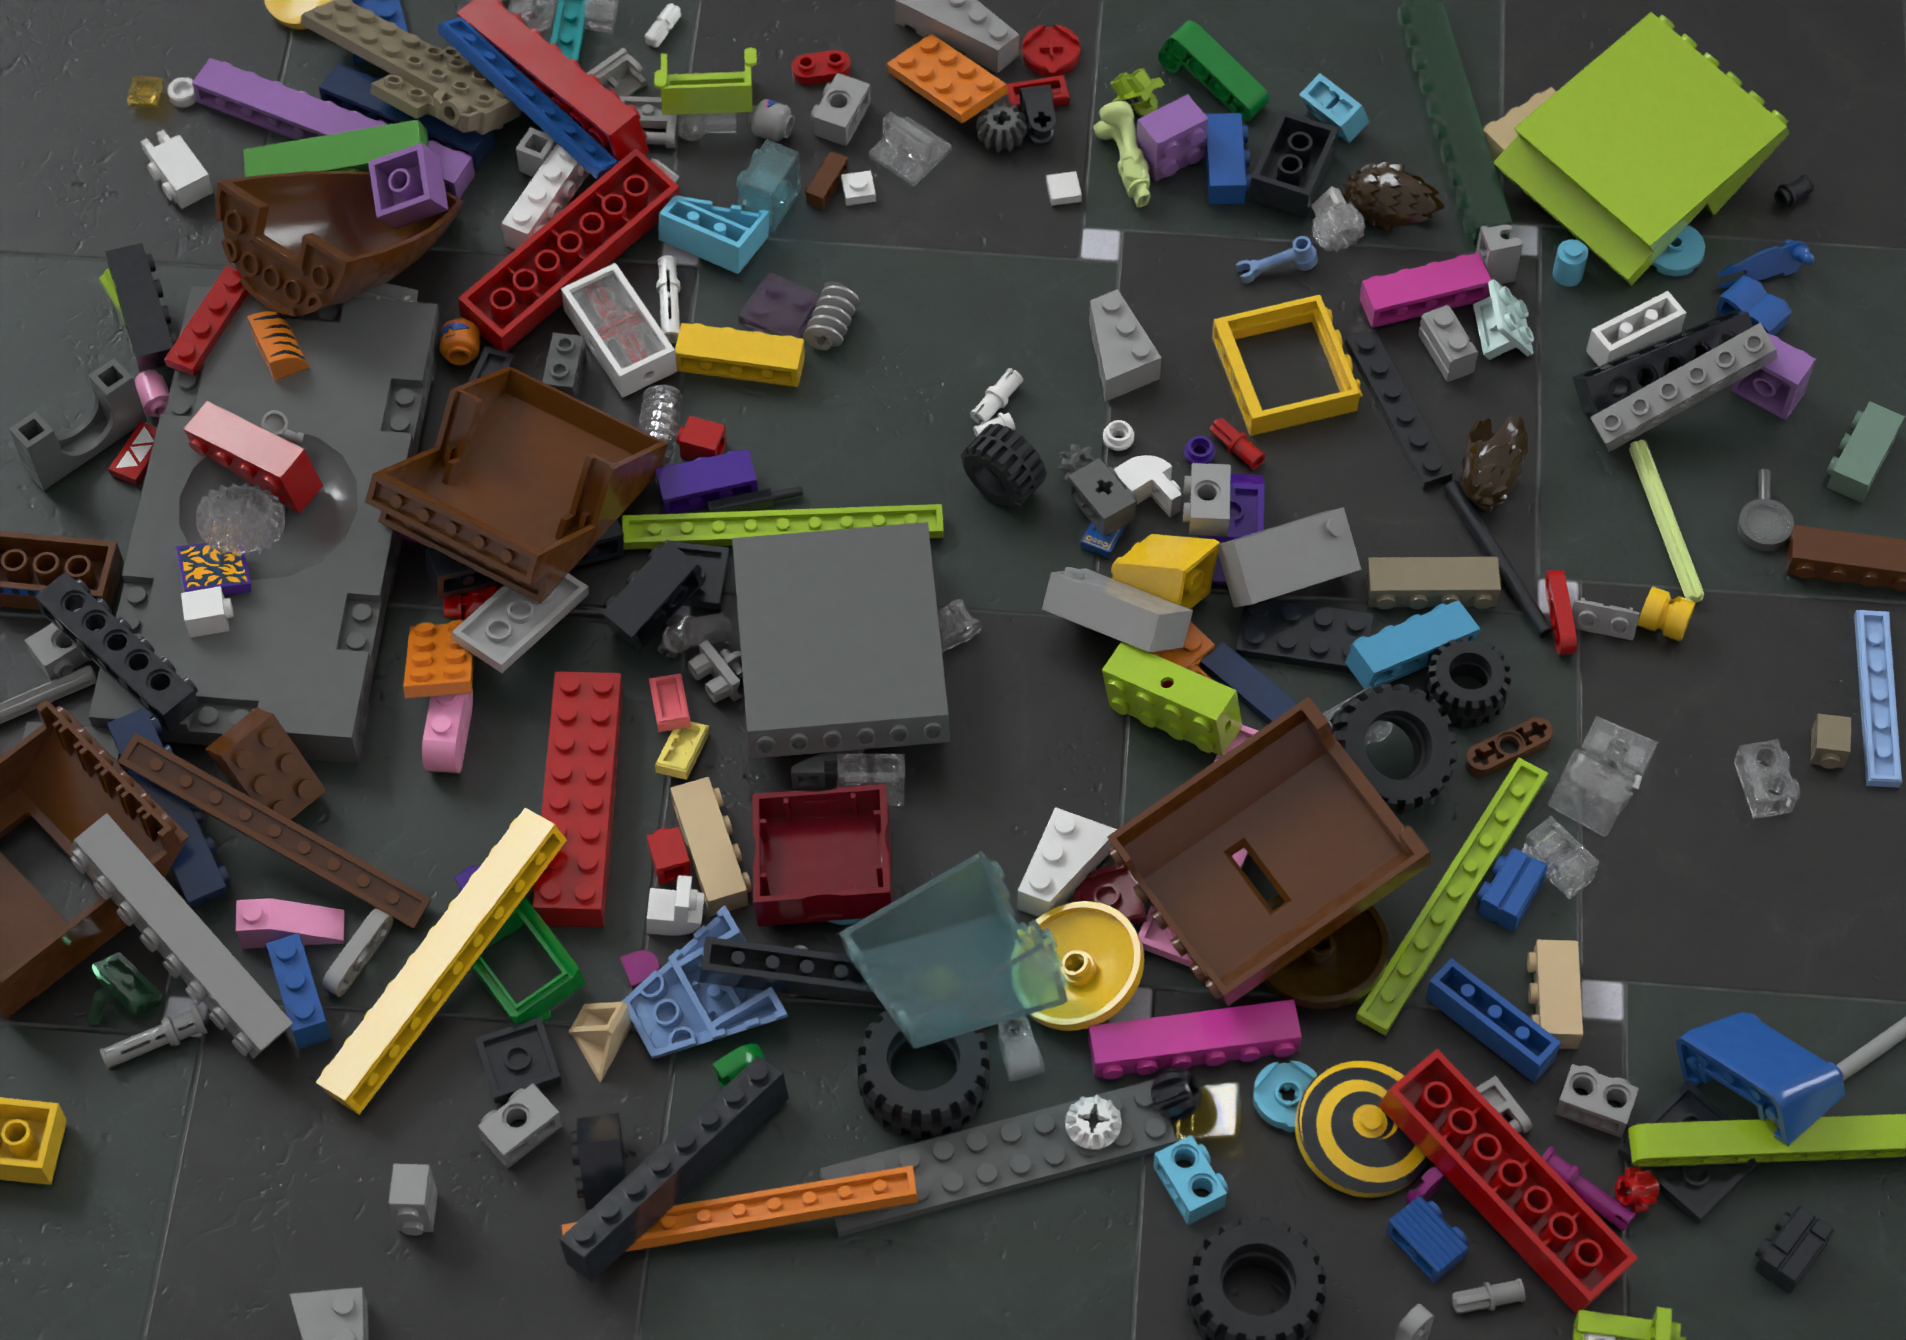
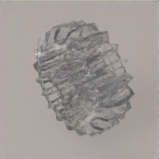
M247 482L243 486H236L235 483H232L231 487L220 485L218 491L209 490L208 496L201 498V503L196 510V528L202 538V542L208 543L210 549L219 548L221 554L232 552L234 557L238 553H245L249 556V553L252 551L261 554L263 548L271 549L272 544L279 541L283 528H285V513L278 496H272L270 489L261 490L260 485L249 487Z

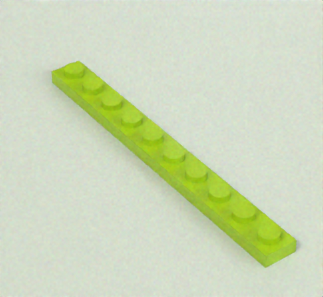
M942 504L627 515L623 516L622 531L624 533L623 550L652 549L658 545L663 546L667 540L709 546H733L732 538L928 522L930 538H944Z
M1521 758L1517 759L1388 963L1381 979L1371 990L1357 1012L1356 1020L1385 1036L1387 1035L1545 783L1548 772Z

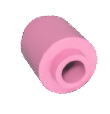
M146 370L141 372L135 378V385L144 412L151 417H160V414H165L170 393L164 377L157 371Z

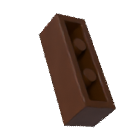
M830 151L827 157H824L821 168L815 172L812 183L808 184L804 194L806 195L807 204L824 210L841 182V175L846 174L848 170V157Z

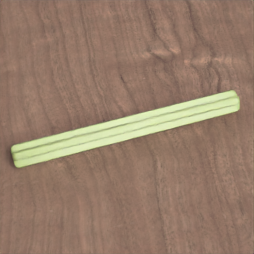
M1644 440L1634 441L1630 444L1629 451L1684 596L1693 602H1700L1703 600L1704 591L1647 442Z

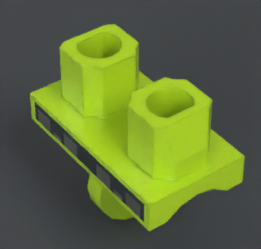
M1144 68L1136 70L1131 75L1128 72L1122 73L1110 83L1118 95L1112 102H1127L1130 106L1133 105L1135 112L1139 116L1144 117L1157 110L1158 100L1152 91L1162 88L1165 84L1160 77L1150 79Z

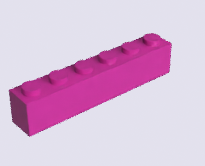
M1294 999L1089 1026L1088 1044L1094 1078L1103 1077L1108 1080L1117 1079L1123 1076V1074L1130 1073L1149 1075L1157 1070L1168 1068L1186 1070L1192 1065L1199 1064L1218 1066L1226 1061L1237 1059L1249 1062L1257 1060L1260 1056L1275 1055L1276 1057H1287L1299 1051L1302 1038Z

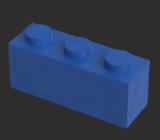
M1241 113L1205 114L1208 117L1205 151L1208 204H1245L1246 192H1250L1251 173H1246L1245 167L1250 166L1249 149H1244V144L1248 143V126L1242 125Z
M293 934L266 943L285 1010L292 1022L290 1027L298 1049L331 1039L332 1037L300 934Z

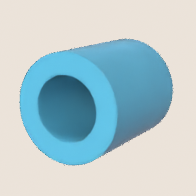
M1566 240L1558 246L1552 272L1553 278L1557 283L1563 286H1575L1581 282L1588 258V249L1582 242Z

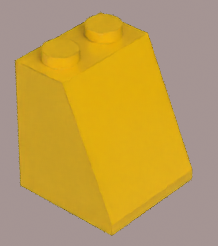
M1150 534L1142 542H1137L1123 557H1118L1114 561L1111 568L1112 579L1191 609L1211 591L1220 542L1215 539Z

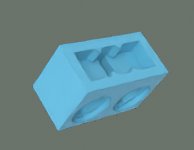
M1321 73L1299 94L1307 111L1322 123L1339 128L1338 135L1348 143L1370 122L1363 106Z
M1192 1135L1156 1152L1153 1168L1187 1225L1225 1207L1228 1186L1220 1173L1215 1174L1209 1164L1211 1159L1208 1151L1203 1144L1197 1145ZM1187 1160L1192 1163V1166L1181 1168L1176 1162ZM1205 1189L1210 1195L1202 1198L1196 1196L1193 1191Z

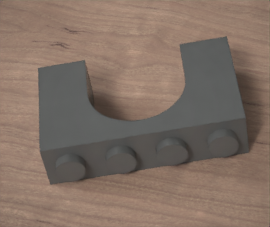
M115 358L88 375L95 394V404L86 420L76 429L64 435L56 436L54 430L36 411L9 428L25 471L43 491L133 431L141 421H147L133 377Z

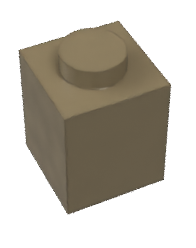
M1817 714L1811 730L1810 764L1821 765L1828 769L1844 768L1851 750V717Z

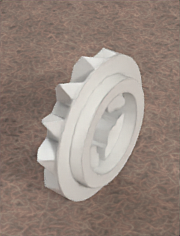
M1097 1094L1094 1097L1088 1098L1082 1096L1075 1104H1071L1065 1119V1127L1069 1137L1077 1145L1087 1149H1101L1113 1143L1118 1137L1122 1125L1120 1110L1116 1109L1111 1099H1102ZM1093 1111H1097L1098 1120L1104 1122L1097 1123L1094 1133H1090L1091 1127H1089V1122L1084 1119H1090Z

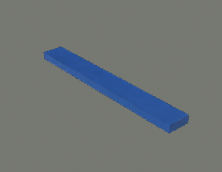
M462 17L439 23L436 32L594 178H601L619 163Z

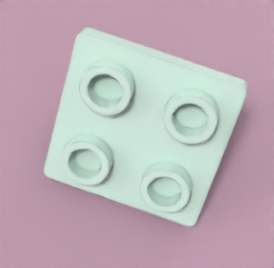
M1495 279L1489 281L1488 286L1491 296L1473 304L1483 355L1490 360L1515 347L1526 356L1532 355L1533 348L1531 342L1534 341V337L1527 324L1526 317H1528L1529 313L1525 303L1522 300H1517L1506 286H1501Z

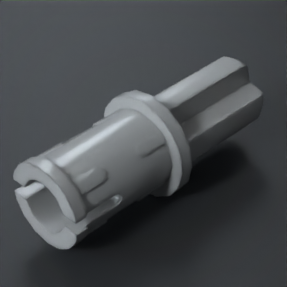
M1521 1279L1494 1285L1485 1282L1483 1287L1454 1292L1452 1294V1304L1456 1313L1484 1308L1493 1311L1495 1306L1525 1301V1289Z

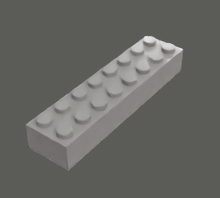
M107 813L74 839L70 853L73 855L70 858L73 865L82 874L88 872L96 882L93 886L105 900L111 898L117 904L119 909L116 912L128 926L134 924L140 930L142 935L139 938L151 952L157 950L164 957L165 961L162 964L174 978L180 976L187 983L186 991L197 1004L203 1002L211 1010L209 1017L220 1030L227 1028L234 1036L232 1040L233 1045L243 1056L250 1054L254 1059L292 1025L291 1020Z

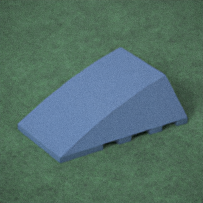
M725 905L716 913L717 916L706 927L703 925L693 934L694 938L681 950L677 949L668 957L669 961L658 972L653 971L621 1001L628 1005L631 1021L653 1059L788 1017L781 1000L772 986L763 991L699 982L702 951L706 937L747 942Z

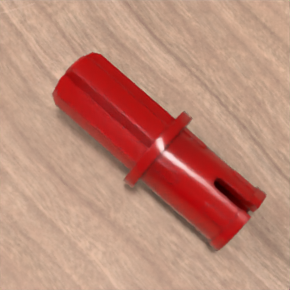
M1223 418L1216 419L1209 429L1210 432L1228 447L1230 454L1235 453L1252 470L1257 469L1264 462L1266 454L1247 440V434H1240Z

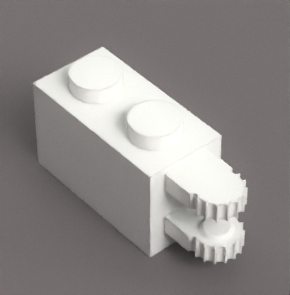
M162 130L157 133L160 145L153 147L147 138L141 141L142 148L151 162L147 165L150 174L155 181L159 179L162 181V188L170 201L175 199L181 209L214 193L209 174L180 135L170 139L166 132Z

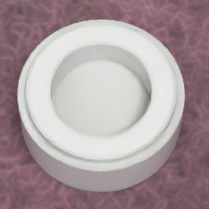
M186 77L177 78L169 84L167 92L173 105L188 107L197 101L192 86V79Z

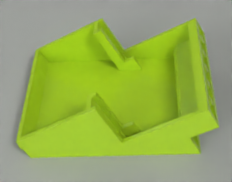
M1652 12L1516 125L1514 130L1518 136L1493 162L1502 174L1631 286L1705 206H1707L1712 215H1715L1790 134L1786 126L1788 121L1776 110L1772 113L1763 107L1765 101L1754 91H1751L1749 94L1740 87L1742 82L1729 71L1725 75L1717 68L1720 64L1713 56L1707 52L1704 55L1699 53L1695 49L1697 44L1689 36L1683 34L1680 37L1672 30L1675 26L1664 15L1658 18Z

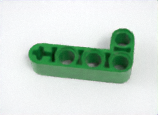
M1186 21L1165 41L1158 53V60L1164 69L1171 73H1176L1184 66L1232 113H1241L1243 121L1251 120L1269 103L1270 97L1266 89L1194 21Z

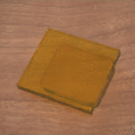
M1233 1082L1201 1086L1202 1104L1198 1110L1188 1119L1177 1121V1142L1190 1135L1193 1136L1195 1141L1237 1137L1241 1123L1242 1101L1239 1096V1084Z

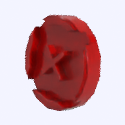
M1053 24V27L1045 28L1046 25H1041L1029 31L1023 39L1022 58L1024 64L1031 71L1043 76L1053 77L1071 71L1079 62L1080 42L1070 29Z

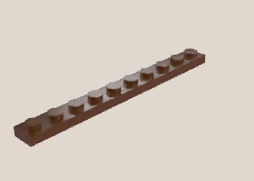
M137 733L134 734L117 761L123 767L372 907L391 915L395 920L415 930L431 903L429 897Z

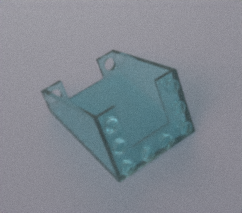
M982 851L839 933L847 956L914 1049L1056 1007L1068 1001L1064 988L1068 986V983L1059 969L1063 964L1059 955L1054 950L1058 946L1056 939L1048 928L1042 930L1035 919L1029 922L1031 932L1024 922L1017 923L1014 919L1016 917L1014 910L1006 900L1010 898V894L1001 879L1005 878L1004 873L997 861L993 860L990 862Z

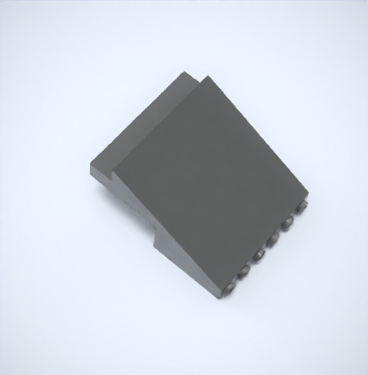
M928 522L732 538L750 759L950 742L949 714Z

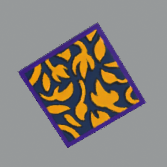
M242 540L176 546V556L184 593L221 586L223 595L251 592V581Z

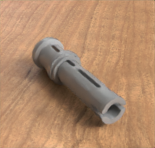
M197 1005L191 1006L190 1011L173 1018L169 1016L164 1017V1020H161V1025L133 1035L106 1048H101L100 1053L107 1069L169 1043L171 1046L180 1045L181 1040L199 1032L203 1035L208 1033Z

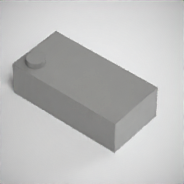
M1344 507L1324 511L1219 544L1218 555L1233 607L1255 604L1362 570Z
M1065 567V571L1051 572L1042 610L1147 652L1183 648L1193 610L1097 572L1086 568L1077 569L1073 567Z

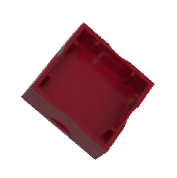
M886 784L838 787L818 792L797 790L752 794V826L756 848L753 862V904L758 926L894 916L890 808Z

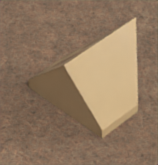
M625 1002L584 1004L568 1032L574 1037L599 1083L603 1080L632 1027L629 1007Z

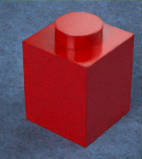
M689 416L685 427L681 426L676 437V444L680 446L681 458L694 461L700 457L722 455L727 444L725 425Z
M679 827L672 829L661 828L653 834L646 835L649 854L659 885L677 881L678 875L691 876L690 861Z

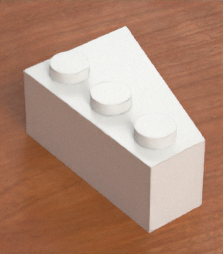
M1055 807L1018 889L1017 909L1040 917L1049 910L1064 905L1074 894L1076 888L1086 879V876L1095 871L1097 866L1109 855L1108 850L1112 847L1107 836L1117 829Z

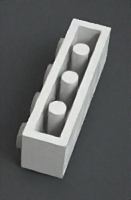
M558 143L502 221L505 246L516 250L567 206L582 182L589 175V172Z

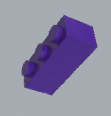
M749 449L741 451L732 450L722 455L700 457L694 461L667 464L664 467L655 469L657 486L665 514H682L706 509L707 500L758 490L757 478Z

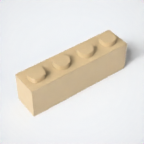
M709 777L671 787L672 804L701 892L705 893L704 901L709 916L717 915L716 913L724 905L728 911L748 906L747 893L753 891L748 873H741L738 864L743 863L742 855L738 844H731L729 835H733V830L728 815L722 817L719 807H723L724 804L719 788H712Z

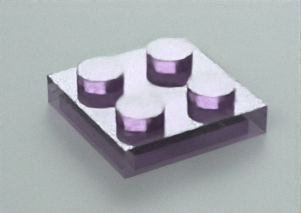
M769 271L738 314V321L765 334L790 335L798 338L812 318V313L816 308L818 299H820V294Z

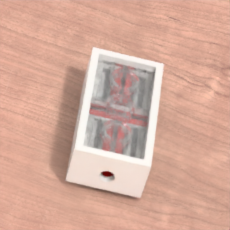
M616 263L561 288L564 311L580 335L584 336V341L622 398L677 372L675 349Z

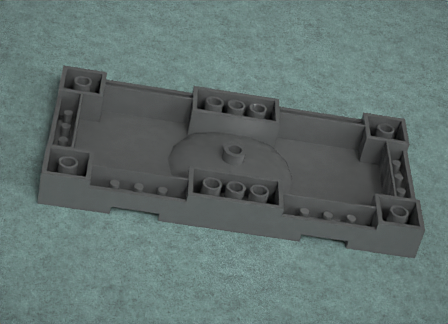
M191 286L180 335L212 287ZM249 293L196 375L191 376L178 370L174 372L165 414H160L122 573L124 586L116 619L118 620L120 617L125 619L138 639L144 637L155 650L154 653L160 659L163 656L166 657L175 667V673L181 678L188 677L198 689L196 693L200 705L198 709L170 732L160 723L163 733L159 734L158 737L162 746L165 745V742L211 745L258 707L275 715L304 759L359 764L370 711L369 695L389 595L393 593L403 542L401 533L378 522L381 510L365 503L373 473L417 455L430 384H434L440 353L439 345L442 323L438 304L353 298L344 302V304H337L314 313L294 316L282 314L288 321L310 368L274 381L255 342L247 316L273 310L261 304ZM206 401L261 427L262 418L267 412L277 410L286 416L288 420L287 429L296 433H304L302 444L297 446L306 451L323 487L300 514L226 467H223L207 455L196 453L189 446L190 440L184 431V427ZM242 540L251 581V592L224 595L225 599H231L234 617L228 618L230 631L190 638L184 621L181 593L184 592L176 556V546ZM124 647L118 648V649H116L115 651H119V650L123 649ZM141 667V668L137 669L136 671L143 670V669L146 668V667ZM100 668L88 718L92 727L109 728L107 723L143 707ZM162 687V688H160V689L157 690V691L164 690V689H166L167 687Z

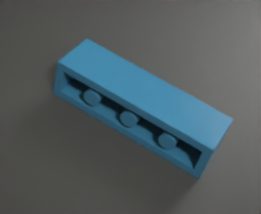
M1459 600L1447 605L1443 603L1421 616L1419 614L1413 615L1404 623L1396 626L1389 625L1370 637L1362 636L1356 639L1350 646L1351 649L1345 663L1365 690L1373 689L1429 666L1433 654L1436 655L1437 649L1441 645L1447 647V642L1454 639L1458 643L1461 638L1468 637L1469 641L1474 642L1480 628Z

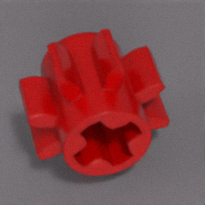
M1640 1167L1625 1169V1175L1617 1176L1618 1181L1615 1184V1195L1623 1206L1633 1208L1634 1213L1649 1210L1648 1204L1657 1203L1656 1198L1659 1194V1184L1657 1179L1651 1175L1650 1170L1641 1172Z

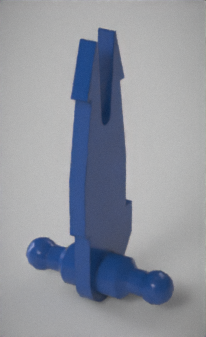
M1786 239L1781 247L1776 245L1757 252L1735 265L1731 263L1716 274V276L1719 278L1745 270L1744 274L1718 285V287L1730 288L1743 275L1754 280L1766 279L1780 273L1786 276L1796 272L1803 263L1811 265L1814 262V256L1809 252V247L1804 242Z

